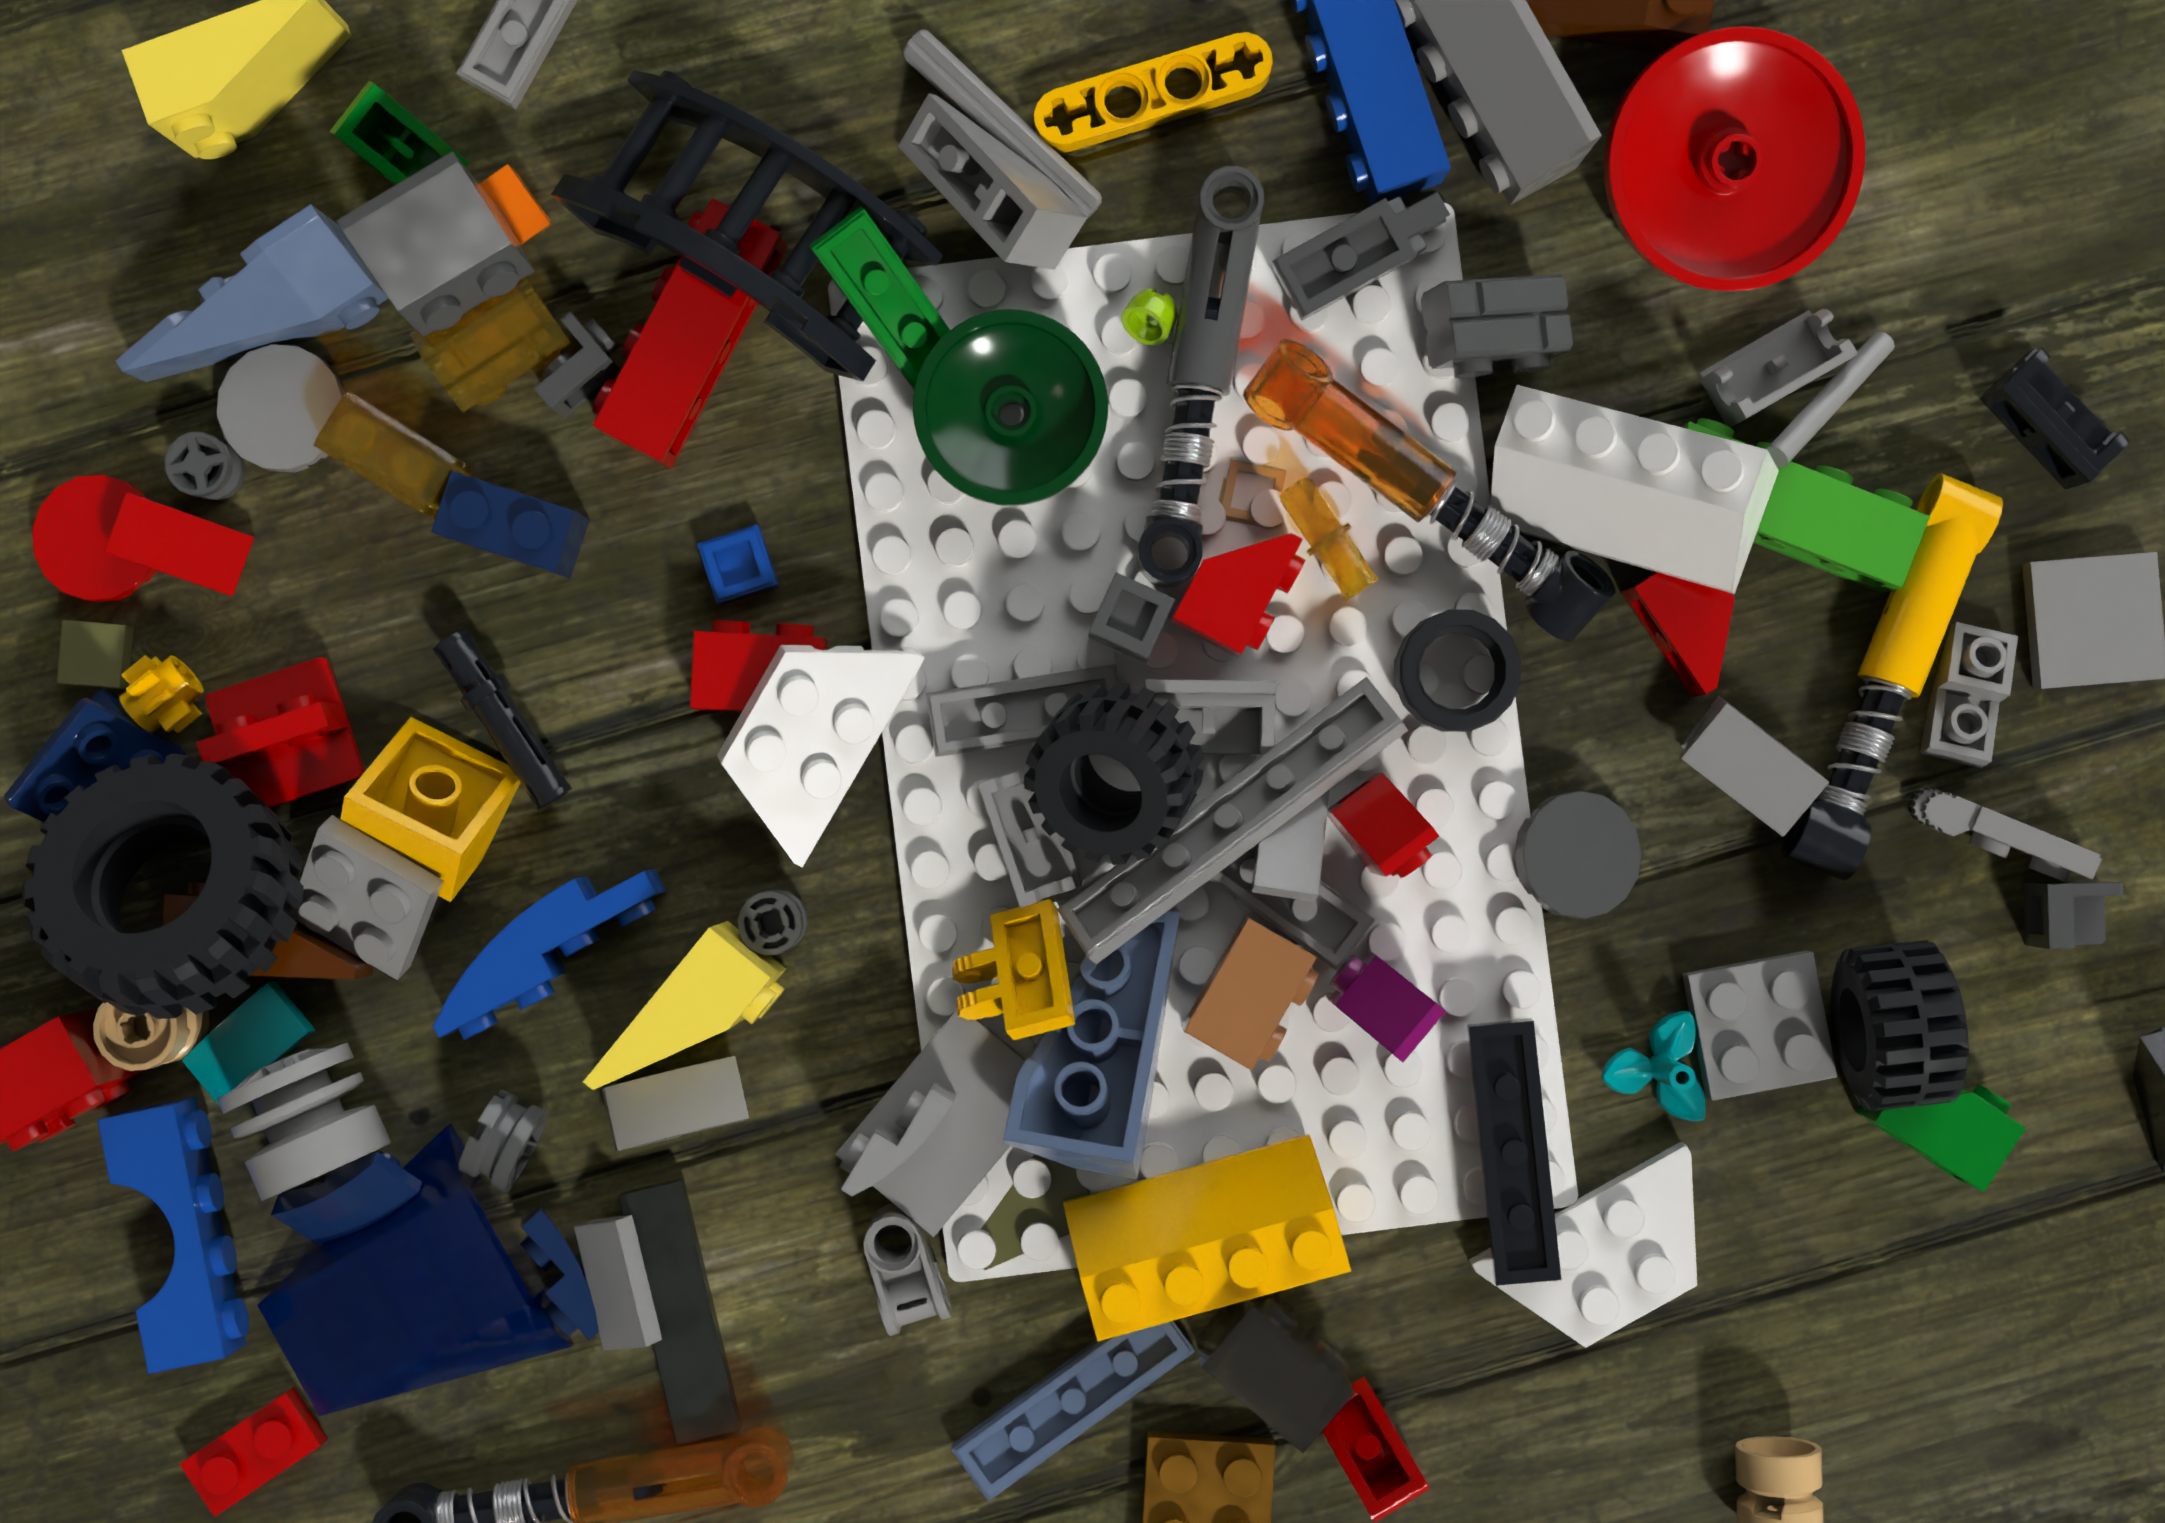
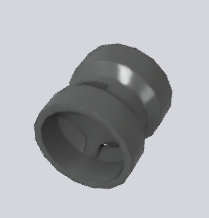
M774 889L760 892L749 898L742 906L737 920L738 932L744 944L754 952L766 956L781 954L798 945L806 935L809 924L808 911L803 901L790 891Z

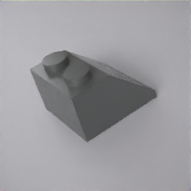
M453 151L336 220L342 232L396 310L423 338L435 331L452 327L466 312L492 297H499L509 293L517 286L520 280L535 272L501 210Z

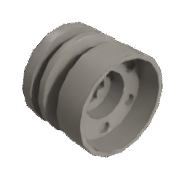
M348 1043L334 1048H309L248 1074L231 1092L217 1098L223 1114L251 1103L257 1113L256 1117L230 1129L233 1138L265 1132L270 1143L244 1162L261 1201L321 1176L391 1143L375 1105H365L344 1111L339 1100L364 1082L361 1072L335 1083H332L327 1070L354 1058Z

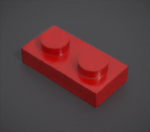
M292 1387L192 1454L179 1465L212 1515L216 1517L320 1447L328 1438L295 1388Z

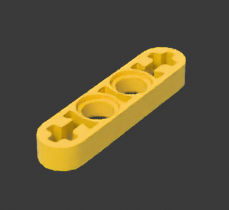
M1249 32L1235 33L1053 89L1044 94L1036 105L1034 111L1035 132L1056 152H1072L1251 97L1260 92L1268 82L1273 65L1272 52L1267 42L1258 35ZM1243 51L1247 60L1258 59L1259 63L1254 66L1252 78L1243 79L1242 73L1239 70H1233L1220 74L1218 84L1221 89L1212 90L1211 70L1205 60L1213 58L1215 60L1214 69L1219 71L1233 65L1236 52ZM1177 68L1191 69L1200 78L1201 89L1196 96L1190 99L1181 100L1174 98L1165 87L1166 77ZM1121 86L1132 88L1141 99L1140 109L1129 118L1113 116L1108 112L1104 103L1105 97L1110 90ZM1095 96V114L1101 126L1092 128L1090 115L1072 121V133L1068 135H1061L1057 126L1047 128L1045 125L1053 120L1054 108L1064 107L1067 115L1079 114L1087 111V102L1084 97Z

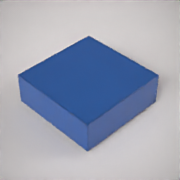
M758 524L697 543L716 604L723 605L779 586L761 527Z

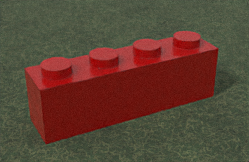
M711 198L705 211H695L687 225L704 235L707 229L715 230L730 207ZM753 220L737 245L741 250L739 257L767 275L772 270L777 269L788 248L781 233L756 220ZM682 256L675 268L668 266L659 276L652 293V301L656 302L654 309L645 325L637 323L631 330L622 350V357L627 360L616 381L609 379L604 383L592 409V412L597 415L592 426L601 433L671 470L758 305L756 301L738 289L728 299L716 290L683 272L679 267L683 259Z

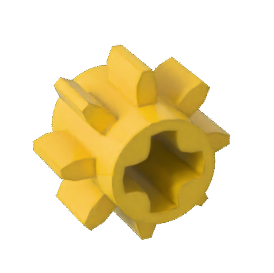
M144 655L121 674L130 685L126 688L127 691L119 696L120 702L129 716L144 730L153 733L162 726L168 733L172 729L179 733L202 715V712L196 707L194 702L204 692L203 686L196 675L177 657L171 655L161 662L156 656L150 659Z

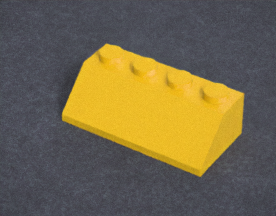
M1310 1134L1063 1201L1079 1276L1097 1342L1351 1272L1335 1210Z

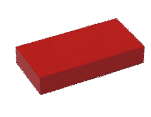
M126 492L104 552L233 597L255 537Z

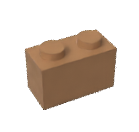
M1244 915L1181 1025L1183 1031L1251 1071L1259 1058L1269 1062L1286 1034L1287 1029L1279 1025L1290 1003L1293 1002L1301 1006L1318 978L1319 973L1311 969L1317 957Z

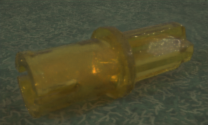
M1308 477L1300 479L1282 492L1279 496L1281 504L1311 547L1306 553L1309 557L1314 553L1343 594L1342 597L1345 601H1348L1380 579L1377 574H1374L1347 533L1352 528L1349 523L1344 526L1341 524L1312 479Z

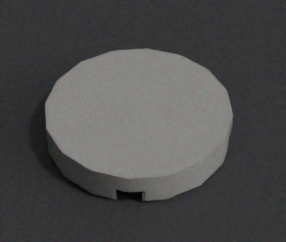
M270 344L246 353L229 368L218 390L217 418L224 439L241 458L269 471L295 473L310 468L308 467L309 465L315 464L321 458L325 459L337 449L348 426L349 400L345 388L341 385L339 377L333 372L334 370L322 358L298 346Z

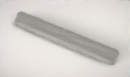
M922 29L913 35L903 49L905 60L963 115L1050 178L1083 212L1087 219L1091 217L1102 202L1100 192L928 30Z

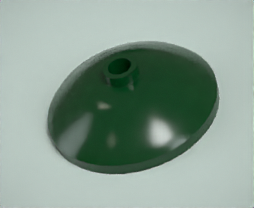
M1014 309L995 310L971 317L948 331L931 349L923 362L915 384L913 395L914 425L920 445L928 461L938 474L955 489L969 497L989 504L1002 506L1027 505L1040 502L1062 492L1072 485L1090 466L1098 453L1106 431L1108 419L1107 389L1101 369L1094 355L1086 344L1069 328L1052 318L1031 311ZM1008 404H1016L1023 409L1024 417L1016 425H1007L999 417L1001 409Z

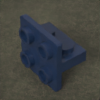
M101 687L91 700L83 698L77 703L5 793L4 799L10 807L45 822L50 813L58 816L69 804L64 797L78 785L87 789L98 781L95 774L113 765L118 766L121 770L130 768L131 759L153 754L164 764L166 756L170 754L186 755L181 746L140 727L125 711L119 696Z

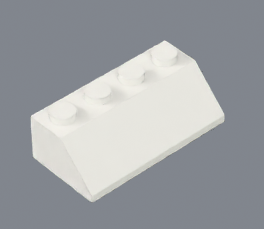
M1516 385L1495 443L1490 505H1492V508H1496V511H1499L1500 514H1503V517L1507 516V520L1511 519V525H1518L1522 534L1735 594L1779 470L1767 449Z

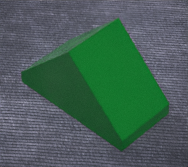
M370 80L329 131L355 155L394 185H397L452 151L465 167L470 163Z

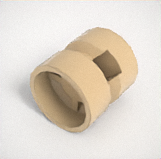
M102 1003L98 1007L93 1022L94 1041L101 1055L114 1066L129 1071L147 1070L185 1058L206 1037L209 1028V1011L194 1014L188 1008L182 1006V1015L179 1017L156 1019L148 1012L138 1017L121 1012L109 1003Z
M1778 1436L1746 1438L1736 1443V1482L1746 1489V1492L1737 1499V1523H1824L1823 1502L1813 1496V1492L1820 1489L1823 1484L1822 1448L1818 1444L1803 1439Z

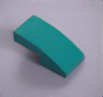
M276 981L268 982L214 1028L182 1062L219 1106L217 1098L231 1092L248 1074L282 1059L316 1029Z

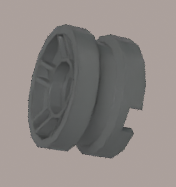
M500 1089L498 1093L500 1097L493 1096L478 1120L480 1125L474 1137H469L459 1162V1170L472 1177H477L481 1173L491 1178V1186L506 1193L515 1185L531 1159L546 1127L549 1112L536 1105L525 1108L517 1104L518 1096Z

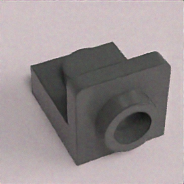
M571 311L560 320L583 348L575 355L573 352H566L552 361L542 374L545 380L534 388L546 404L564 419L597 393L607 380H612L622 370L610 356L618 346L594 318L583 324Z

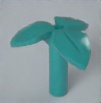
M1678 1011L1661 1018L1649 1032L1650 1047L1654 1056L1649 1059L1630 1047L1617 1052L1608 1060L1601 1074L1603 1082L1610 1089L1618 1093L1636 1094L1654 1078L1657 1080L1656 1100L1665 1111L1680 1119L1703 1121L1706 1113V1102L1702 1087L1695 1077L1694 1071L1689 1066L1677 1061L1693 1050L1696 1039V1025L1693 1015L1690 1011Z

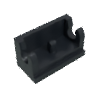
M2043 347L2039 350L2034 348L2028 351L1979 399L2065 490L2089 483L2100 474L2099 472L2131 440L2122 431L2118 434L2114 431L2110 432L2049 368L2046 362L2051 356Z

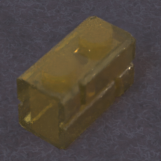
M528 277L520 280L517 286L509 293L499 297H492L466 312L450 328L435 331L425 338L416 329L409 333L425 364L440 384L444 386L447 393L462 412L475 404L487 405L496 401L505 392L509 382L528 370L539 371L545 369L559 356L560 349L571 343Z
M349 391L342 396L313 445L417 511L434 519L436 518L451 471L470 477L474 469Z

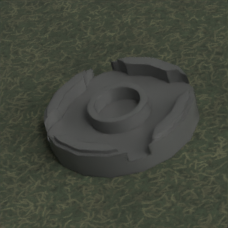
M1571 791L1550 796L1537 805L1539 807L1533 811L1530 818L1524 820L1517 833L1514 853L1519 881L1526 892L1533 895L1536 901L1543 905L1541 907L1551 914L1576 919H1587L1606 914L1624 901L1638 878L1642 852L1637 830L1623 808L1604 795L1584 791Z

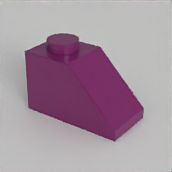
M1370 951L1362 960L1356 955H1352L1336 972L1329 983L1336 991L1328 1000L1401 1062L1407 1059L1446 1012L1436 1002Z

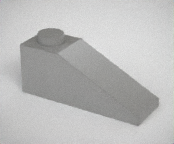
M928 93L898 145L904 154L1004 262L1055 270L1087 219L1083 212L1050 178L937 95Z

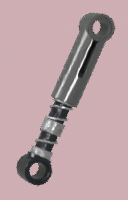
M1224 166L1213 171L1204 181L1199 195L1167 377L1168 386L1172 387L1178 395L1177 398L1169 403L1175 412L1172 426L1165 430L1166 435L1164 437L1166 439L1163 440L1165 444L1162 445L1164 448L1162 449L1163 453L1161 454L1162 458L1160 461L1165 467L1162 482L1155 486L1156 491L1160 494V498L1152 503L1154 505L1152 507L1153 511L1150 512V516L1146 517L1144 532L1137 548V564L1142 575L1152 584L1162 588L1177 587L1186 583L1196 573L1203 556L1201 541L1203 526L1199 522L1202 515L1200 511L1203 509L1197 504L1201 484L1208 482L1205 478H1202L1203 470L1211 466L1209 463L1211 462L1210 458L1212 457L1211 453L1214 447L1212 444L1215 442L1209 436L1211 428L1217 427V424L1212 422L1215 402L1223 399L1221 396L1229 395L1231 391L1261 213L1264 206V190L1259 179L1250 170L1239 166ZM1234 193L1245 201L1247 212L1238 218L1228 219L1221 216L1215 210L1213 201L1221 194ZM1218 243L1229 244L1220 299L1208 297ZM1163 537L1176 538L1184 544L1187 550V561L1182 567L1175 570L1163 569L1154 562L1151 556L1152 545Z

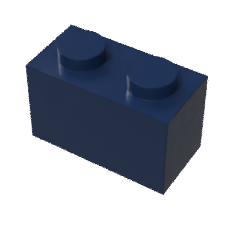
M451 471L431 532L446 539L570 579L590 519L574 510Z

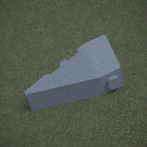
M310 204L255 240L241 252L240 255L247 265L236 275L224 280L221 277H212L199 288L198 291L202 295L200 298L201 305L194 311L185 310L168 315L115 361L122 372L149 382L240 358L250 351L270 344L288 345L334 333L344 327L346 329L358 328L378 314V305L387 300L388 297L342 232L340 226Z
M1167 911L1098 964L1091 961L1087 955L1079 966L1080 972L1070 987L1075 1025L1045 1032L1031 1057H1027L1016 1076L1003 1138L1004 1143L1075 1169L1132 1179L1138 1178L1149 1119L1180 912Z

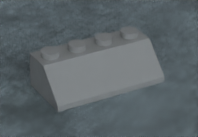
M1395 0L1403 27H1410L1421 46L1417 49V55L1422 69L1431 82L1436 83L1440 81L1452 101V103L1448 104V111L1452 122L1462 137L1468 138L1471 136L1483 157L1479 160L1482 175L1494 193L1498 194L1502 191L1508 203L1512 205L1578 167L1602 135L1526 0Z

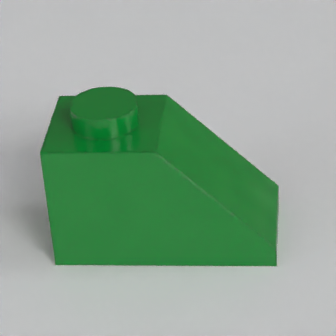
M1978 1084L1973 1092L1961 1089L1959 1097L1950 1103L1878 1111L1867 1110L1861 1104L1856 1111V1114L1945 1173L1983 1193L2026 1129V1127L2007 1115L2012 1107L2009 1102Z

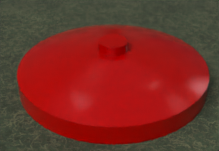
M1742 26L1717 29L1688 38L1670 47L1650 62L1632 81L1622 96L1610 123L1605 143L1603 165L1606 196L1615 222L1633 250L1648 265L1677 282L1695 288L1715 291H1745L1780 282L1796 274L1818 258L1836 239L1853 211L1860 192L1865 167V137L1858 106L1845 80L1835 67L1814 48L1793 36L1761 27Z

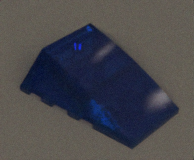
M452 1124L447 1125L403 1167L404 1170L422 1181L420 1191L416 1196L388 1216L357 1232L323 1242L257 1305L318 1416L559 1351L574 1345L571 1337H568L544 1311L543 1308L551 1302L544 1289L530 1296L473 1194L470 1186L482 1179L480 1174L477 1177H472L459 1170V1162L465 1147Z

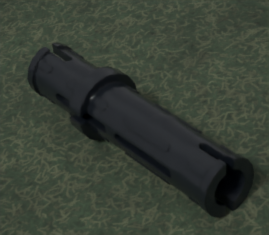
M462 629L438 643L432 650L444 667L447 668L463 694V697L460 699L467 712L473 710L480 722L483 723L492 737L491 739L526 789L536 809L540 810L572 790V787L560 770L557 769L548 755L549 753L507 691L510 683L504 674H496L480 651L469 629Z

